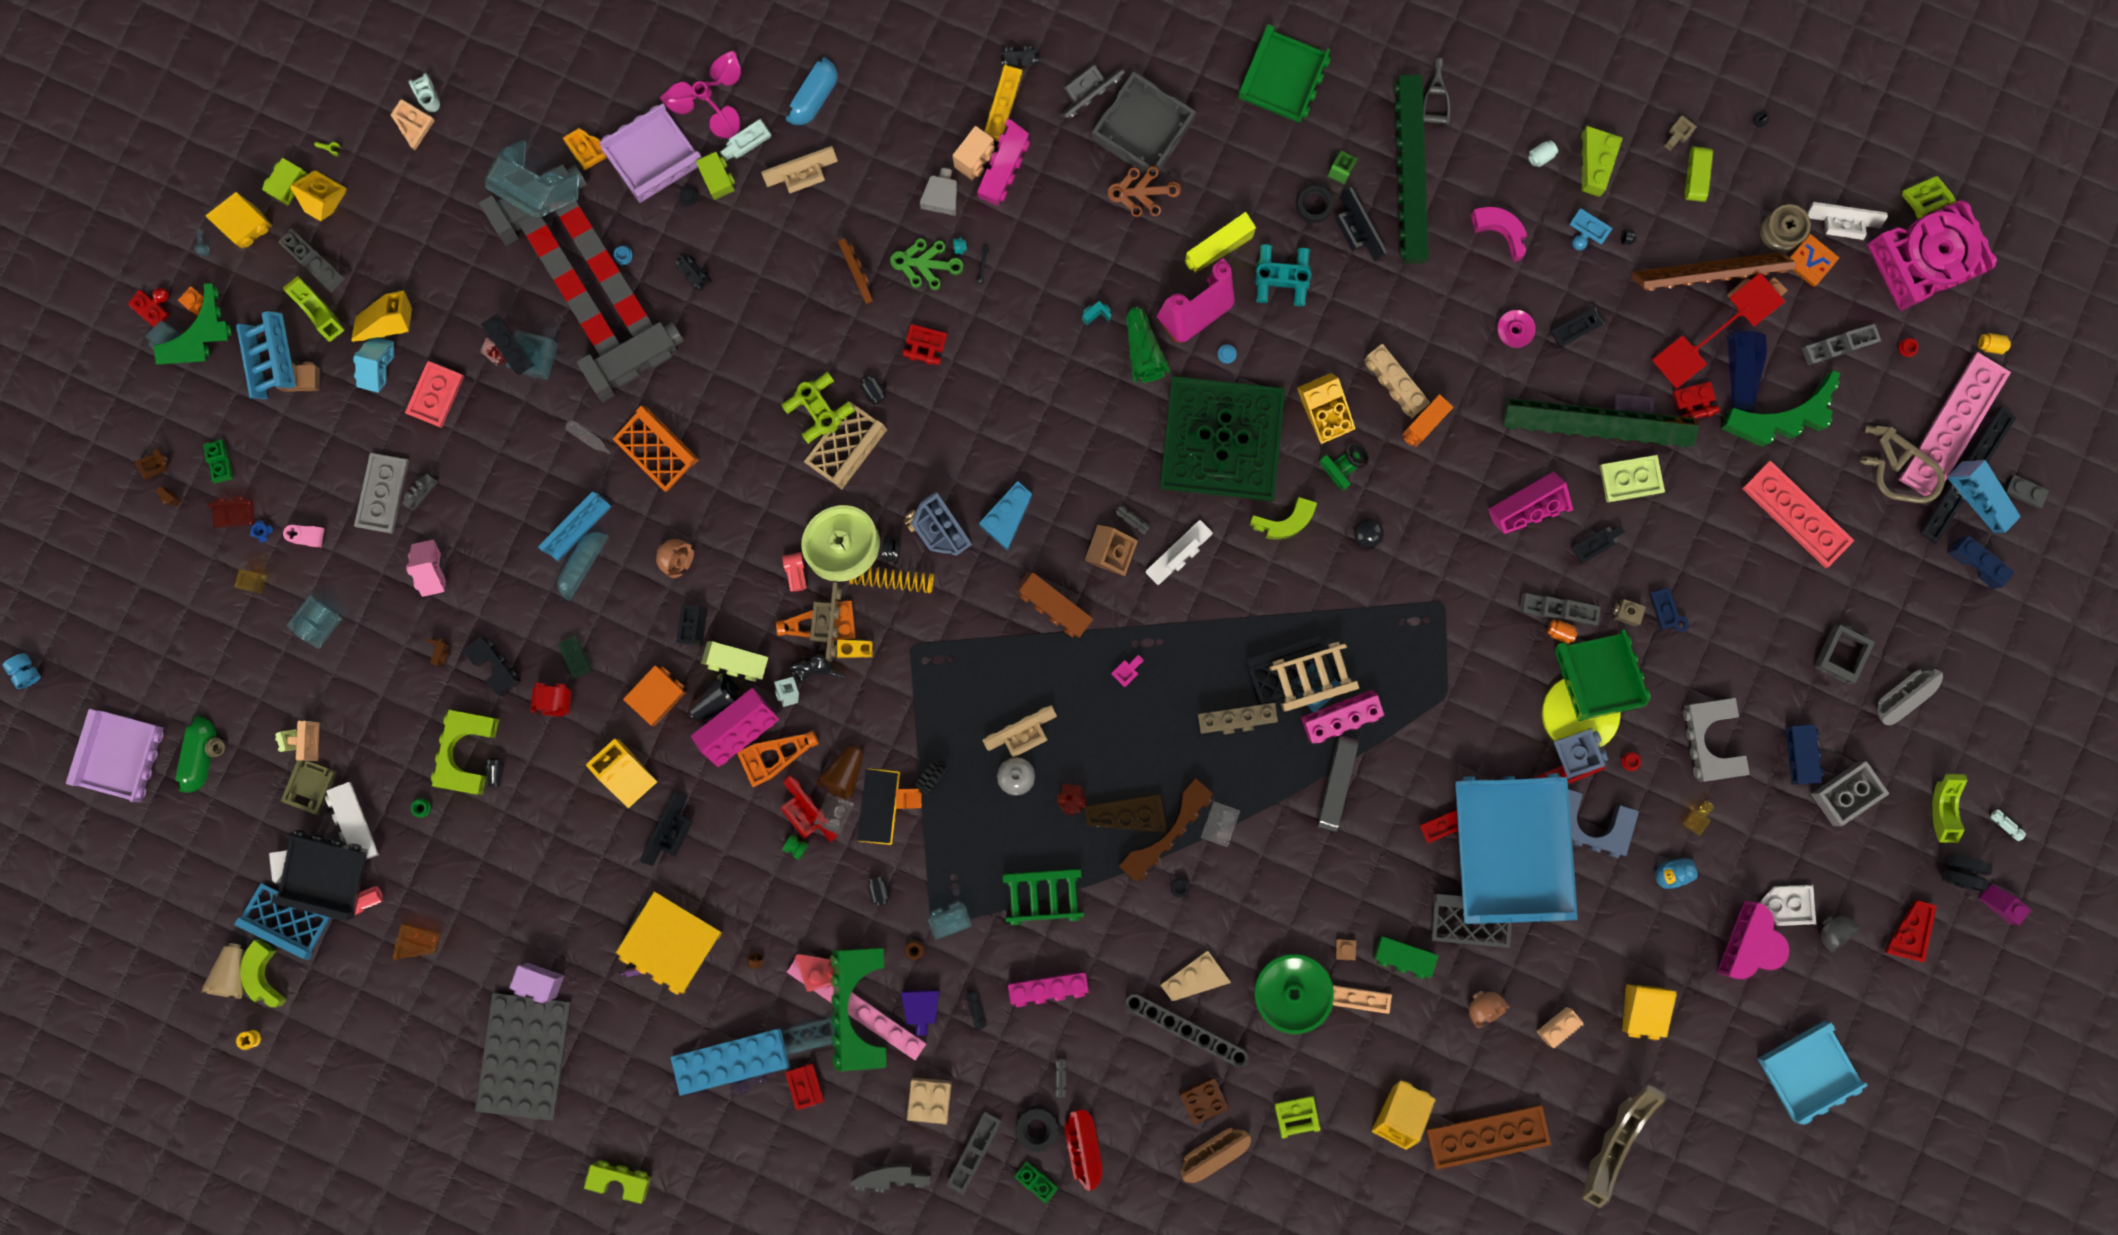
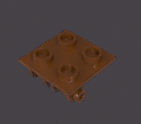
M1209 1077L1202 1084L1198 1083L1196 1087L1192 1085L1193 1088L1185 1091L1182 1090V1093L1179 1094L1193 1125L1229 1109L1215 1077L1212 1079Z

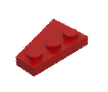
M1914 900L1884 953L1925 963L1937 905Z

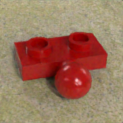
M161 287L156 288L153 291L152 299L144 291L138 290L128 305L155 329H160L170 316L159 305V303L168 300V291Z

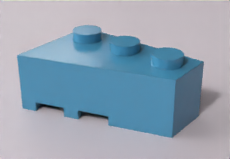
M1017 481L979 523L980 527L1007 551L1010 549L1011 543L1030 504L1032 493Z

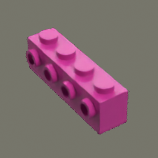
M1373 690L1305 715L1301 717L1307 737L1313 744L1321 743L1331 736H1339L1346 730L1357 729L1364 723L1375 722L1384 716L1378 695Z
M1085 971L1008 983L1011 1005L1015 1004L1016 1007L1027 1006V1002L1035 1001V1004L1046 1003V999L1054 998V1001L1065 1000L1066 996L1073 995L1074 998L1084 997L1085 993H1088Z

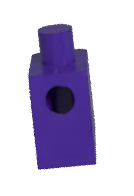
M940 990L902 991L901 997L907 1024H916V1035H928L927 1024L936 1022Z

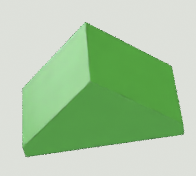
M1341 150L1331 167L1328 177L1345 185L1358 158Z

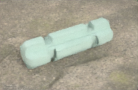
M1996 809L1991 813L1990 818L1995 822L1998 821V825L2008 834H2013L2012 837L2016 841H2021L2025 838L2026 833L2021 828L2018 829V826L2007 816L2004 817L2000 810Z

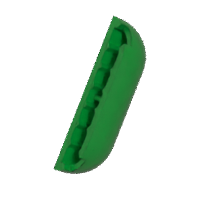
M194 716V722L191 726H187L176 773V781L180 782V787L178 788L180 792L191 793L199 790L205 784L208 777L212 757L206 754L205 744L209 739L216 738V731L208 719L200 716Z

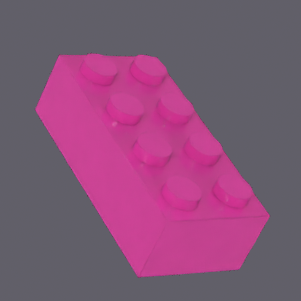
M751 688L691 735V738L699 750L717 767H720L737 752L742 751L750 742L757 739L764 731L771 728L779 718L770 705Z

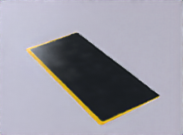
M866 769L858 832L859 842L892 845L896 814V789L899 788L900 772Z

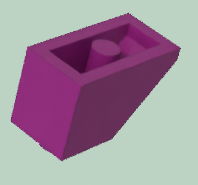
M1990 884L1987 892H1983L1979 897L1984 904L2008 924L2020 925L2032 911L2018 898L1994 884Z

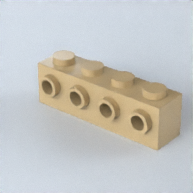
M1383 344L1367 355L1364 360L1366 366L1377 375L1379 382L1386 386L1390 391L1391 397L1399 402L1406 415L1413 418L1430 404V401Z

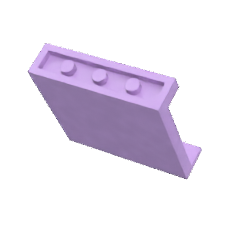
M664 104L652 107L645 115L637 116L632 123L621 126L617 132L612 135H606L599 142L602 151L639 203L698 168L696 161L702 158L698 151L695 152L667 113Z
M89 709L66 784L129 799L131 802H141L146 795L145 787L152 775L151 768L153 762L158 756L157 748L163 739L164 727L101 710Z

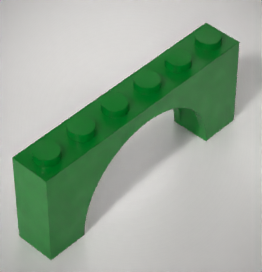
M884 948L833 950V955L830 958L831 966L833 967V975L831 976V985L833 987L831 1003L834 1007V1015H832V1025L834 1027L832 1044L835 1047V1055L832 1058L835 1070L841 1072L886 1068V1048L871 1046L862 1041L853 1031L848 1017L849 998L855 985L869 972L884 968Z

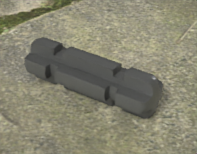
M1122 505L1116 510V515L1120 518L1123 517L1124 521L1132 527L1138 528V531L1142 534L1147 533L1150 528L1147 523L1141 522L1140 518L1132 512H1128Z
M1059 1058L1056 1059L1057 1089H1055V1096L1057 1098H1065L1066 1059Z

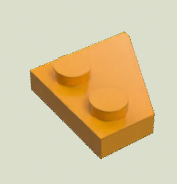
M577 129L563 137L564 142L584 171L607 158L601 149L600 140L594 136H589L587 132L581 129Z

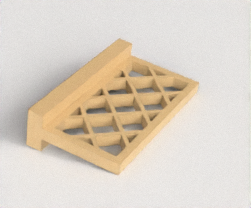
M851 402L849 403L857 412V419L847 420V417L844 418L841 425H845L846 434L836 435L835 431L833 436H831L832 433L824 435L804 461L841 490L887 431L881 422L875 420ZM869 420L873 423L869 430L862 431V421ZM858 422L859 431L849 433L848 424ZM859 435L860 442L857 445L851 446L850 437ZM847 438V447L838 448L837 439ZM833 440L834 449L825 450L824 444L826 441ZM848 450V458L839 461L838 452ZM835 453L836 462L826 463L825 454ZM822 455L823 464L814 465L811 463L815 456ZM837 465L835 475L833 477L827 474V467Z

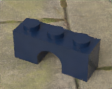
M1969 535L1959 538L1947 552L1960 564H1968L1976 568L1980 572L1978 578L1992 589L2003 587L2014 574L2011 568Z

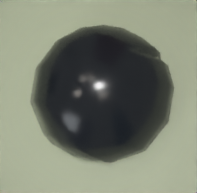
M1365 519L1356 525L1354 536L1357 543L1362 547L1375 548L1383 541L1384 531L1383 527L1376 520Z

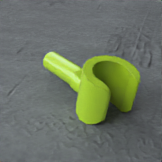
M315 142L316 147L326 149L334 156L339 155L337 152L332 151L334 147L341 148L337 143L333 142L326 145Z

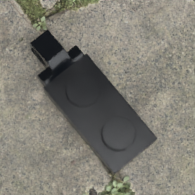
M1622 526L1611 530L1610 527L1604 528L1573 546L1572 550L1580 563L1583 564L1614 546L1618 542L1616 537L1625 533Z

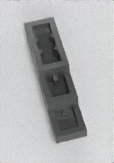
M1872 324L1805 346L1801 349L1808 366L1879 343L1881 338L1876 325Z
M1522 593L1519 612L1598 626L1601 607L1571 600Z
M986 1112L983 1113L946 1184L947 1187L964 1195L1002 1122L1001 1120Z

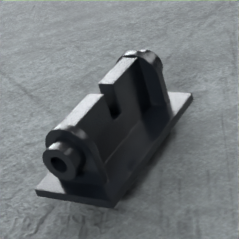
M1023 46V50L1015 51V47L1004 48V52H1000L1001 55L1004 54L1005 58H1001V65L1018 66V59L1021 58L1022 66L1035 65V63H1039L1038 55H1034V52H1038V49H1034V46Z
M679 254L680 258L675 261L676 267L684 276L691 273L687 280L694 289L701 291L705 287L704 283L712 282L708 277V273L698 266L696 259L692 255Z

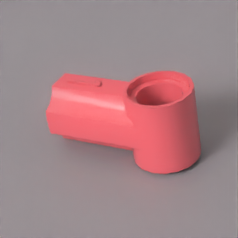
M802 552L783 555L782 560L785 572H787L790 591L797 592L807 589Z
M378 886L359 893L355 915L363 912L368 907L383 902V895Z

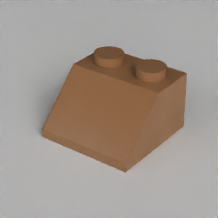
M1097 525L1085 561L1125 576L1138 540L1115 528Z

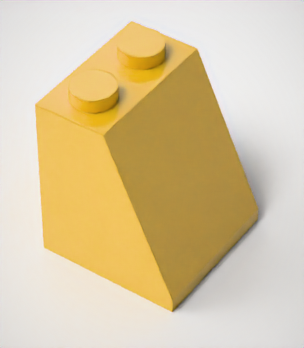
M1626 984L1622 1031L1628 1033L1629 1037L1640 1038L1641 1035H1648V1039L1653 1040L1667 1037L1676 991L1659 987Z
M1399 1081L1393 1086L1371 1132L1405 1150L1409 1149L1420 1141L1435 1099L1428 1092L1413 1088L1409 1082Z

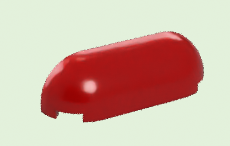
M1078 1110L1072 1112L1068 1122L1065 1123V1134L1073 1176L1075 1180L1078 1179L1085 1190L1091 1191L1101 1181L1102 1162L1093 1118L1087 1111Z

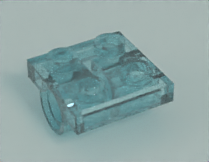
M310 595L286 626L297 637L320 649L343 618Z

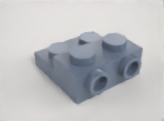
M1593 728L1554 741L1568 778L1607 765L1606 761L1609 760L1608 754L1605 749L1601 750L1599 742H1602L1598 731H1594Z

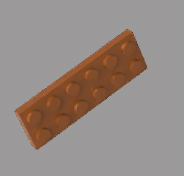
M1542 1105L1426 1129L1436 1170L1551 1145Z

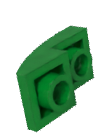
M221 439L203 444L205 460L210 466L211 481L216 484L233 479L231 463L224 441Z
M1027 1161L1014 1176L1044 1203H1048L1059 1189L1056 1184Z

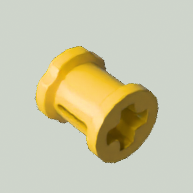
M256 1030L242 1032L236 1039L237 1046L243 1050L258 1046L261 1042L260 1033Z

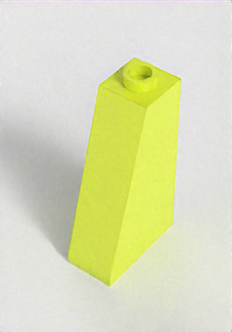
M1246 212L1188 251L1185 260L1190 270L1193 269L1197 273L1251 240L1256 227Z

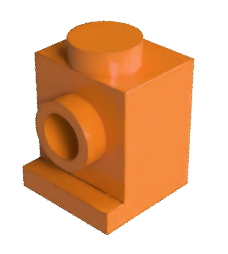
M190 286L178 301L188 310L199 315L204 295Z

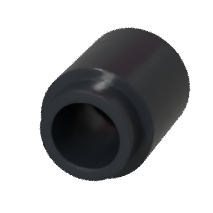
M868 376L861 381L862 385L860 388L873 405L887 398L885 390L876 377Z
M883 877L868 880L869 885L867 887L871 903H876V907L888 904L887 900L891 898L887 883Z

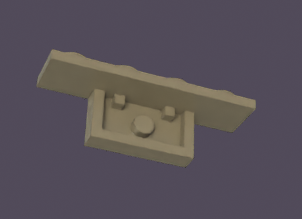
M833 582L831 603L814 602L810 635L811 641L827 642L826 660L828 662H832L833 657H836L837 646L834 645V638L838 637L836 619L840 618L838 600L842 598V588H839L840 586Z
M1275 703L1198 714L1201 734L1216 731L1231 734L1235 733V729L1242 728L1243 732L1254 730V726L1278 722Z

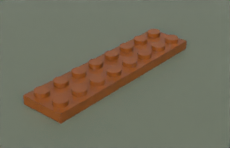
M1782 252L1632 271V279L1645 290L1651 291L1656 290V287L1673 288L1678 284L1689 286L1693 285L1694 282L1711 283L1716 279L1726 281L1731 280L1732 277L1748 278L1750 275H1758L1760 272L1762 275H1768L1769 272L1775 271L1777 273H1786L1790 269H1795V261Z

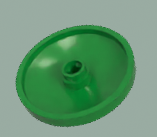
M1288 954L1272 960L1261 971L1256 982L1255 1000L1260 1014L1273 1028L1284 1033L1302 1034L1314 1030L1328 1017L1333 1006L1334 989L1328 973L1318 962L1304 955Z

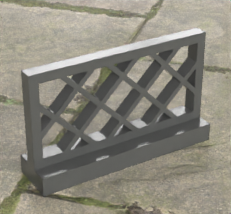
M1433 893L1432 941L1510 948L1512 922H1506L1502 925L1496 923L1499 927L1491 934L1484 927L1486 923H1478L1479 926L1471 932L1466 927L1464 921H1461L1456 915L1457 911L1464 908L1463 896ZM1439 906H1446L1451 912L1444 919L1438 914ZM1454 915L1460 924L1451 930L1445 922ZM1443 924L1449 933L1445 937H1436L1437 928ZM1461 926L1469 933L1464 939H1459L1454 934ZM1482 928L1488 937L1483 941H1478L1474 934ZM1500 930L1506 935L1505 943H1498L1493 937Z

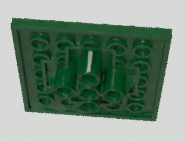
M1172 376L1160 490L1274 502L1285 388ZM1224 414L1228 415L1230 417V422H1223L1220 419V416ZM1206 431L1210 437L1202 439L1199 433ZM1225 433L1228 436V440L1221 441L1218 435ZM1244 435L1247 438V442L1242 444L1238 441L1237 437ZM1224 452L1227 458L1219 460L1216 454Z

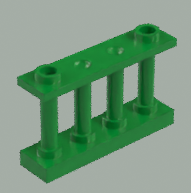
M1081 868L1004 873L1003 883H1008V886H1010L1012 916H1006V922H1010V925H1020L1022 921L1068 918V921H1079L1080 917H1084V912L1077 910L1076 881H1078L1077 878H1081ZM1058 879H1066V882H1068L1070 912L1058 913L1056 887ZM1039 880H1046V883H1049L1050 913L1039 914L1037 894ZM1027 881V885H1029L1031 915H1019L1017 886L1019 882Z

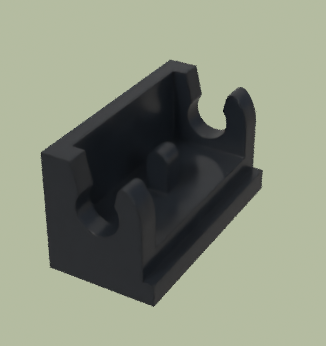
M682 604L677 643L703 646L707 608Z

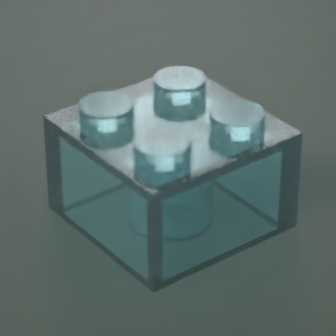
M516 330L514 338L535 364L522 374L548 380L558 344L553 339ZM506 363V367L513 371L508 363Z

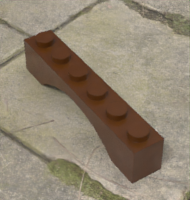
M1195 778L1182 792L1180 811L1169 832L1153 845L1141 850L1131 851L1119 864V867L1136 882L1138 880L1142 881L1149 874L1147 869L1151 865L1155 867L1162 859L1160 854L1164 850L1168 852L1175 844L1173 839L1177 835L1181 837L1185 833L1187 823L1189 821L1193 823L1200 815L1198 811L1201 807L1206 808L1212 802L1211 796L1213 793Z

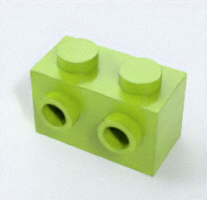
M714 152L696 161L714 200L735 191L732 186L735 184L731 173L727 174L724 169L727 167L723 156L719 158L717 152Z
M282 158L274 166L271 176L265 180L262 190L289 206L295 196L291 189V184L308 174Z

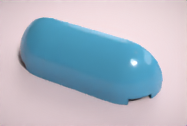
M823 57L822 63L818 61L791 102L790 107L793 109L786 116V121L795 125H803L814 119L837 82V70L830 60Z

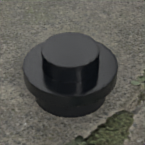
M690 187L683 188L679 193L680 202L684 206L694 205L698 200L697 192Z
M1177 878L1172 881L1170 890L1175 897L1182 898L1189 893L1190 886L1185 879Z

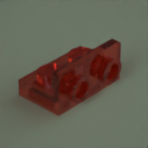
M234 497L233 501L215 499L213 503H208V507L212 508L214 528L254 525L253 502L246 500L245 497Z

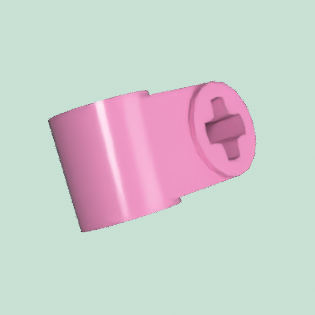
M289 525L284 529L283 536L287 541L295 544L321 548L324 528ZM298 532L297 536H292L293 533Z

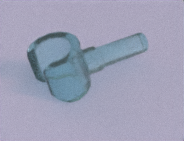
M197 230L198 242L194 250L199 256H208L209 247L203 245L202 231Z

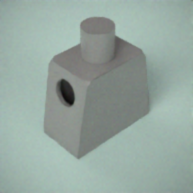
M941 168L939 177L931 176L920 201L921 209L956 216L958 187L957 181L951 180L952 170Z

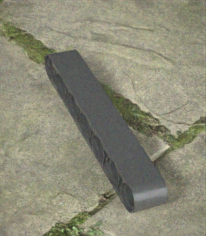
M1130 993L1126 997L1125 1004L1127 1009L1234 1066L1243 1067L1247 1064L1248 1054L1243 1048L1137 993ZM1136 997L1140 1000V1003L1137 1007L1133 1008L1129 1006V1000ZM1151 1006L1157 1009L1156 1015L1152 1017L1146 1014V1010ZM1166 1016L1174 1017L1172 1025L1167 1026L1164 1024ZM1184 1025L1192 1027L1188 1035L1181 1033V1028ZM1202 1034L1209 1036V1041L1205 1044L1199 1042V1036ZM1219 1043L1226 1044L1227 1048L1223 1053L1216 1051ZM1237 1052L1244 1054V1058L1240 1062L1234 1061V1055Z

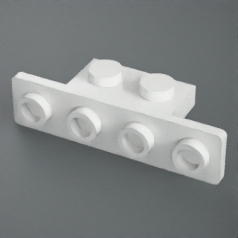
M1813 202L1807 212L1809 218L1825 221L1827 235L1862 240L1867 235L1866 227L1881 228L1888 217L1886 212Z
M1199 520L1146 570V574L1157 585H1160L1175 569L1179 571L1186 564L1184 561L1189 556L1193 558L1200 551L1198 548L1212 535V531Z

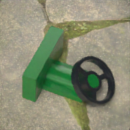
M1352 443L1346 447L1345 454L1335 462H1332L1328 455H1326L1319 461V464L1343 492L1351 485L1345 477L1355 469L1365 467L1369 463V455L1361 445ZM1356 448H1358L1364 454L1365 459L1362 458L1361 454L1358 451H1356Z

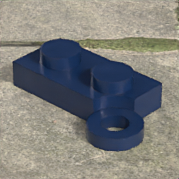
M1670 588L1649 593L1661 630L1673 627L1678 632H1684L1688 629L1689 622L1685 617H1679ZM1679 621L1684 623L1683 628L1678 627Z

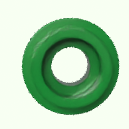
M423 798L416 799L411 805L412 814L418 818L426 817L431 811L429 801ZM421 804L424 806V810L422 812L419 811V806Z

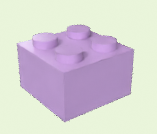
M525 963L517 967L510 989L515 990L514 993L519 996L526 997L527 994L532 996L534 1001L544 1003L545 1001L557 998L564 975Z

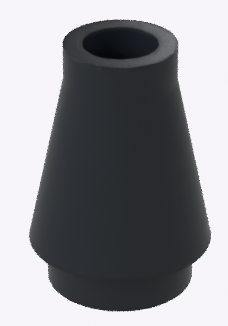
M488 758L484 764L488 786L498 787L500 786L504 763H502L501 758Z

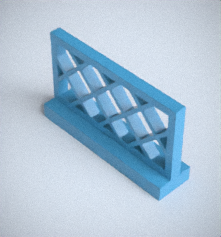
M592 491L538 548L559 561L612 506L598 493Z
M261 883L241 918H237L234 925L302 959L309 960L313 954L311 953L331 917L315 913L309 916V912L305 911L306 917L296 920L293 912L294 908L289 907L288 909L278 911L277 904L274 903L275 913L265 916L262 906L270 904L272 900L261 903V893L264 889L269 891L272 899V896L277 894L278 891ZM259 907L261 918L255 920L249 918L248 915L251 910ZM290 911L292 922L282 924L280 914ZM276 916L278 926L269 928L266 919ZM319 916L324 919L319 927H312L311 918ZM307 920L309 930L299 933L297 923ZM293 924L296 934L289 937L285 936L283 927ZM310 933L312 941L307 947L302 944L300 936Z

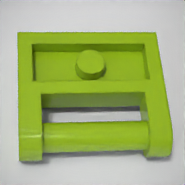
M1938 176L1904 190L1902 194L1915 211L1918 219L1956 202L1954 195ZM1940 196L1944 198L1926 207L1922 205Z
M1313 1096L1274 1103L1282 1139L1288 1138V1135L1312 1130L1314 1132L1320 1131ZM1306 1118L1312 1119L1311 1123L1287 1128L1285 1126L1287 1122Z

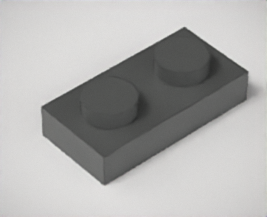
M2016 475L2010 476L2005 488L2007 495L2038 509L2043 507L2049 490Z

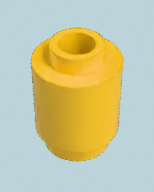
M1993 333L1982 334L1978 341L1979 349L1996 354H2004L2011 345L2008 336Z

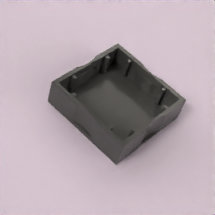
M1133 71L1118 93L1114 104L1105 112L1092 131L1091 140L1131 166L1139 168L1145 175L1150 166L1158 167L1160 172L1195 120L1196 111L1176 98L1166 95L1154 84ZM1150 169V174L1155 175L1156 170Z

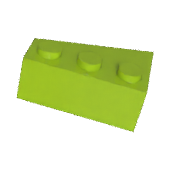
M1586 126L1581 133L1582 191L1600 197L1607 188L1623 138Z

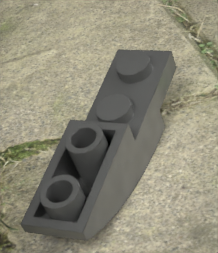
M290 229L278 241L329 291L333 292L345 279L294 230Z
M890 1164L859 1174L851 1180L850 1186L860 1191H864L866 1188H874L876 1192H886V1189L890 1190L891 1182H895L897 1186H906V1183H911L915 1187L924 1188L926 1185H930L931 1173L912 1172L913 1164Z

